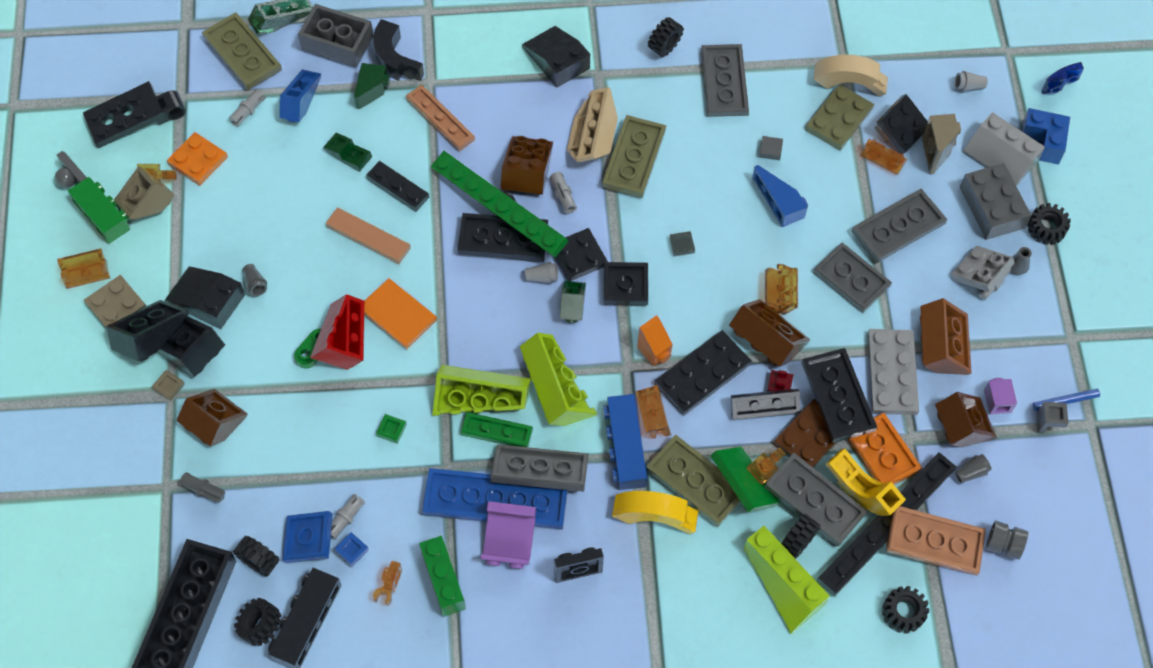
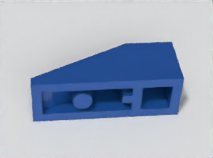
M303 69L298 73L280 95L279 118L286 119L289 122H300L308 111L320 82L321 73Z
M754 166L752 178L780 225L785 227L804 219L808 209L806 199L801 197L795 188L761 166Z

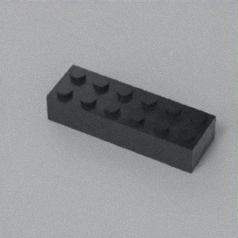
M186 539L132 668L194 667L237 562L231 551Z

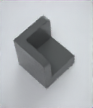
M1043 402L1036 413L1038 433H1044L1047 427L1066 428L1069 424L1067 403Z

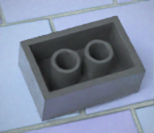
M314 4L298 33L301 50L354 67H358L374 36L371 21L318 4Z
M1004 163L964 175L960 190L986 240L1026 228L1032 215Z

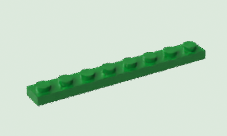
M443 150L431 165L433 170L554 258L567 244L568 240L566 237Z

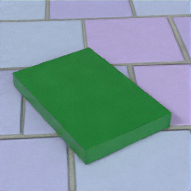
M742 446L716 450L710 455L749 513L773 508L780 503L773 494L764 488L767 482Z

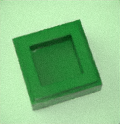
M385 414L376 432V436L398 444L407 423L404 420Z

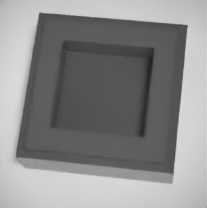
M762 136L759 157L780 160L783 139Z

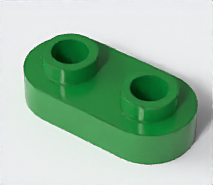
M321 328L313 330L296 349L294 358L299 367L308 369L318 362V360L310 357ZM304 353H309L306 357L302 356Z

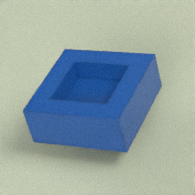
M352 532L335 548V552L352 567L369 551L368 546Z

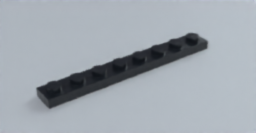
M938 452L900 492L906 499L900 506L917 511L948 479L957 466ZM892 514L888 516L878 515L818 577L817 582L834 597L887 543Z

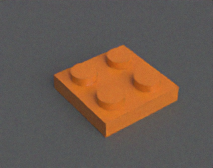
M194 132L167 159V163L201 186L228 158L227 152Z

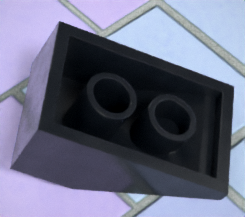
M553 26L522 44L523 49L556 88L590 69L591 54L579 40L557 26Z
M189 266L168 294L165 302L186 309L190 315L221 330L244 298L245 293L241 282L222 273Z
M158 300L107 325L106 329L111 350L136 361L147 360L149 356L160 350L189 315L188 310Z
M187 316L157 353L183 372L195 377L219 354L225 344L212 327Z

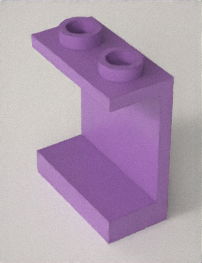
M488 501L486 534L483 554H481V559H485L486 564L500 566V562H509L510 567L524 569V564H530L537 507Z

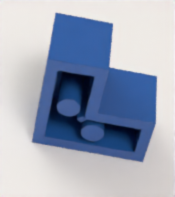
M1028 108L1022 122L1021 131L1045 147L1039 161L1059 165L1066 151L1070 116Z

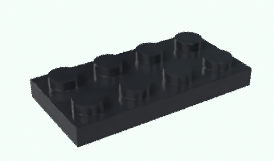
M462 213L457 249L459 255L533 261L545 260V250L498 216ZM541 219L543 222H545V223L548 225V220H547V219Z
M721 330L657 378L654 385L685 416L749 367L752 360Z
M845 348L802 359L801 364L832 443L877 430L878 427Z

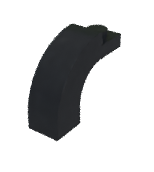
M380 19L373 36L377 63L385 65L387 74H390V77L397 81L400 80L402 75L408 79L421 81L424 76L423 63L404 57L395 51L401 39L399 25Z

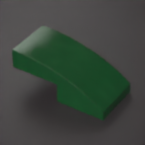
M335 133L323 147L324 150L336 159L358 171H361L373 157L370 151L354 145L351 138L339 133Z

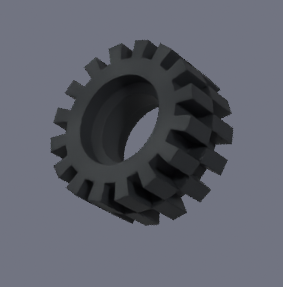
M671 17L661 20L660 25L657 24V28L652 31L653 34L649 37L648 47L661 57L669 55V52H672L674 47L676 48L677 42H680V37L683 36V26Z
M1047 203L1046 206L1041 204L1039 208L1036 207L1028 222L1029 233L1033 232L1031 237L1033 239L1038 237L1037 242L1039 243L1043 240L1044 245H1048L1049 241L1051 245H1055L1056 241L1057 243L1061 242L1066 236L1071 222V218H1068V212L1063 213L1065 210L1063 207L1059 210L1057 209V204L1051 207V203ZM1041 220H1051L1057 225V228L1049 229L1042 224Z
M805 513L792 526L781 544L796 559L807 548L821 525Z
M246 535L233 550V554L242 563L266 577L270 575L280 561L279 557L269 550L267 546Z
M900 586L897 590H892L882 606L884 608L882 616L886 615L884 621L891 623L889 626L891 629L894 626L897 627L896 632L899 633L904 630V634L909 633L911 630L915 632L928 617L929 608H926L929 604L928 600L923 601L924 594L918 595L917 592L919 590L916 588L911 591V586H906L905 589H903V586ZM900 602L911 604L914 609V615L910 618L901 616L897 611V604Z
M262 598L252 599L251 604L248 602L244 604L246 607L244 610L240 609L241 615L236 616L235 620L238 623L234 624L235 632L240 638L251 645L262 646V642L267 644L269 642L268 638L273 639L275 637L274 631H279L280 628L277 625L281 624L282 620L279 618L282 615L279 612L280 610L267 600Z

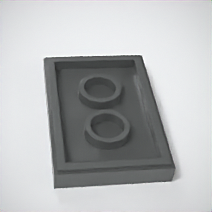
M843 242L813 271L817 277L862 313L892 285L889 279Z

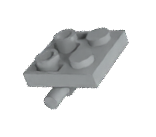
M976 246L954 270L952 278L954 281L981 289L979 297L986 300L992 292H996L1004 283V278L1010 273L1011 267L1014 265V259L1011 256Z

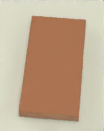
M899 506L891 516L885 552L977 576L980 573L986 529Z

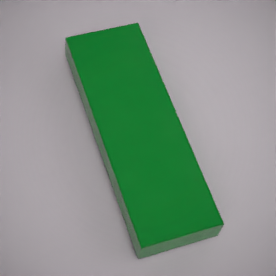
M466 412L461 436L502 445L529 447L533 426Z

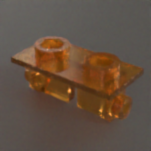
M868 139L866 147L861 153L862 157L897 175L908 160L904 157L903 153L900 154L886 148V146L877 142L876 139Z

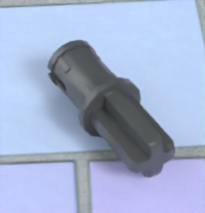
M188 472L184 473L180 479V486L196 492V495L199 497L204 496L217 503H220L225 498V491L210 484L207 479H199Z

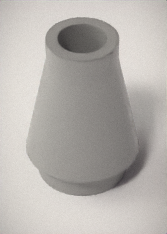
M967 71L958 72L955 77V88L960 89V91L985 89L988 83L986 76H980Z
M547 262L526 268V281L545 283L558 281L557 264Z

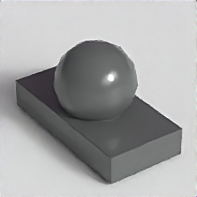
M61 151L56 154L63 167L55 173L54 178L58 186L69 188L75 182L78 184L87 178L65 152Z

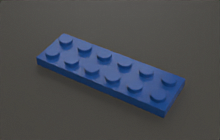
M429 468L422 513L429 516L487 521L488 501L537 507L536 527L563 529L568 490L491 482V474Z

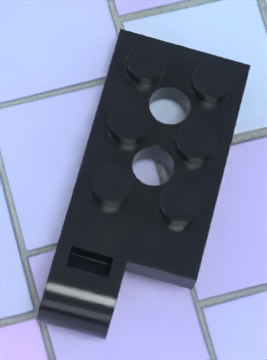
M148 81L84 111L83 115L96 146L101 148L155 121L161 125L169 120H177L185 115L186 109L177 91L171 90L157 96L152 84ZM133 109L130 115H124L127 110ZM114 118L111 124L105 125L108 119Z

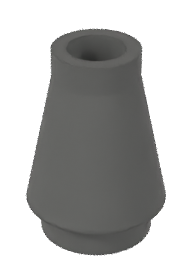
M1021 247L1012 256L1014 265L1011 267V272L1013 274L1022 275L1028 272L1032 255L1029 248Z
M254 264L245 265L242 271L247 292L252 296L264 294L267 290V281Z
M983 454L975 455L959 470L955 471V475L959 482L963 484L988 475L992 468Z

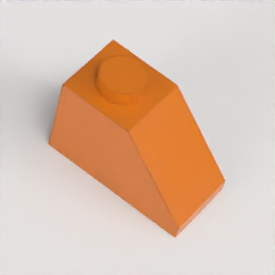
M656 315L639 327L637 348L653 366L660 362L665 363L672 355L673 344L660 318Z

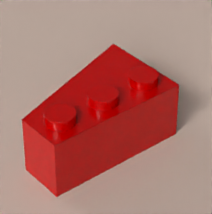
M346 294L330 304L310 358L346 370L364 361V300Z

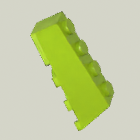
M537 332L520 346L523 360L527 365L530 378L533 381L549 425L566 426L597 415L595 408L588 406L586 402L588 396L585 391H580L574 380L577 377L573 370L565 365L564 362L567 359L553 335Z
M442 364L436 376L432 416L443 413L461 414V412L470 411L477 413L484 410L525 409L529 399L531 378Z
M764 525L746 539L744 551L756 573L762 579L767 593L772 597L778 613L783 617L789 633L792 634L823 608L830 596Z

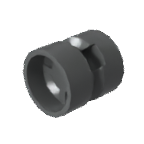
M995 520L987 539L986 549L997 553L1004 551L1006 556L1020 560L1029 533L1027 530L1018 527L1009 529L1008 524Z

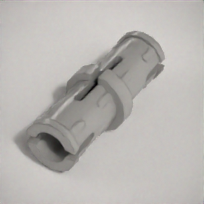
M255 89L245 101H241L240 107L228 117L229 121L234 126L239 127L249 115L255 113L257 106L266 99V96L263 95L264 93L259 89Z
M561 172L553 173L550 176V180L556 190L555 196L560 200L566 214L576 211L577 206L571 196L572 190L567 186Z
M353 494L342 510L338 509L336 512L337 516L332 521V539L336 540L344 528L354 521L353 517L365 504L361 497L357 498V495Z

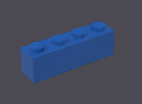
M635 394L607 397V405H603L604 419L609 420V426H606L607 440L612 441V447H609L610 461L615 462V469H612L613 483H618V490L645 488L647 485V473Z

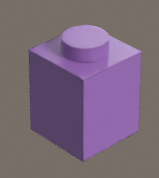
M999 377L987 383L984 393L989 414L1012 413L1017 405L1012 379Z

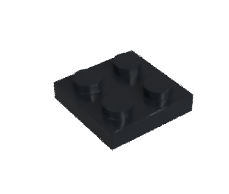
M904 94L876 123L898 151L903 154L924 134L928 121L908 95Z
M589 228L567 236V244L555 257L568 281H573L604 268V262H608Z
M604 262V305H648V263Z
M590 547L582 550L581 553L573 555L572 553H563L558 558H555L554 576L556 583L603 573L604 556L602 548L595 549Z

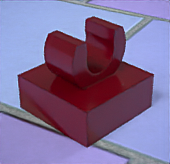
M771 370L767 391L791 389L794 374L783 370Z

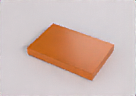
M390 278L365 300L364 315L406 350L437 321L436 315Z
M885 413L874 417L878 427L875 432L847 439L873 479L879 482H892L896 485L922 470V467Z

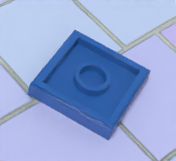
M323 511L287 516L282 561L294 563L329 559L333 513Z

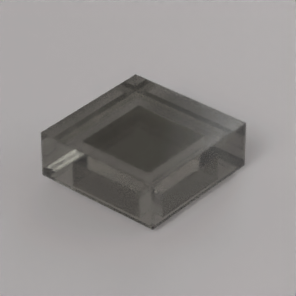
M691 231L669 235L673 256L695 253Z

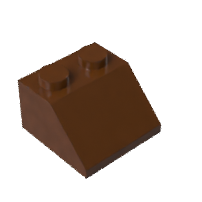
M211 389L186 398L176 421L183 425L187 431L200 438L204 444L213 446L225 441L243 422L248 413L216 389Z
M955 392L935 404L938 411L937 417L943 423L946 439L951 445L967 447L997 438L980 397Z

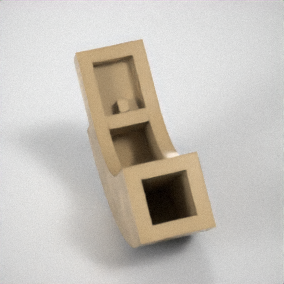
M845 54L830 56L816 62L813 80L826 89L840 83H858L881 97L886 94L888 77L880 72V64L863 56Z

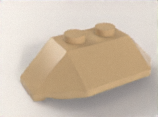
M609 87L592 90L588 95L589 98L581 105L574 116L567 152L577 162L596 159L611 152L618 117Z

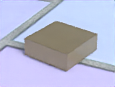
M165 370L151 387L154 391L171 401L185 383L168 370Z

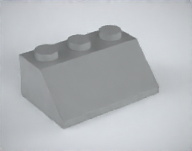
M992 112L980 125L963 153L985 168L1004 163L1017 186L1039 161L1045 147Z

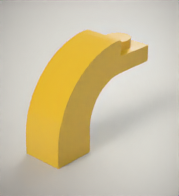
M845 448L837 452L826 463V466L838 479L837 485L860 506L874 514L881 516L891 515L906 500L892 482H879L866 474Z
M628 491L615 495L612 517L628 524L641 521L661 522L685 533L692 534L696 531L698 510L688 506L687 500L670 494L654 491Z

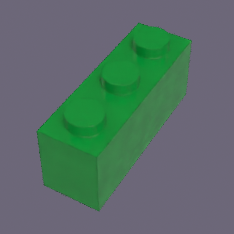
M87 177L68 190L73 203L108 244L130 230L127 223L129 221L128 216L122 209L120 211L117 210L116 202L110 195L106 197L104 194L105 190L98 181L94 183L90 177Z
M442 535L420 542L421 554L442 616L445 617L465 610V601Z

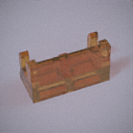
M101 248L57 259L62 272L60 275L66 289L110 279L108 262Z
M777 264L778 270L774 268L765 269V309L786 315L798 308V268Z
M658 385L636 391L646 434L649 433L652 439H656V434L663 433L664 436L672 435Z

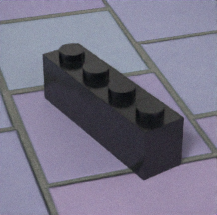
M314 567L310 574L307 573L301 583L302 589L299 595L296 594L292 599L290 605L292 609L288 617L284 616L279 626L280 632L277 638H273L268 647L270 659L287 668H301L342 586L338 577Z

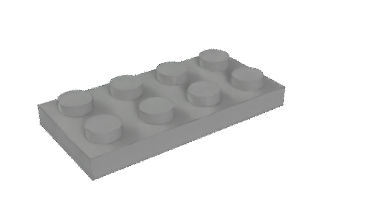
M869 329L868 350L872 414L918 415L919 402L914 330Z

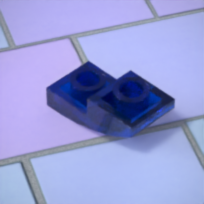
M1082 62L1065 66L1050 75L1041 90L1042 94L1058 93L1062 91L1065 83L1078 81L1084 70Z

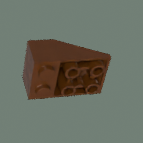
M512 136L502 165L501 189L543 195L554 142L543 138L531 139L525 136Z

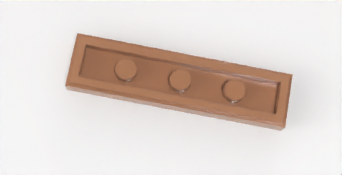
M422 84L406 95V100L459 152L475 141V136Z
M338 207L326 222L327 228L397 264L401 263L411 249L409 243Z

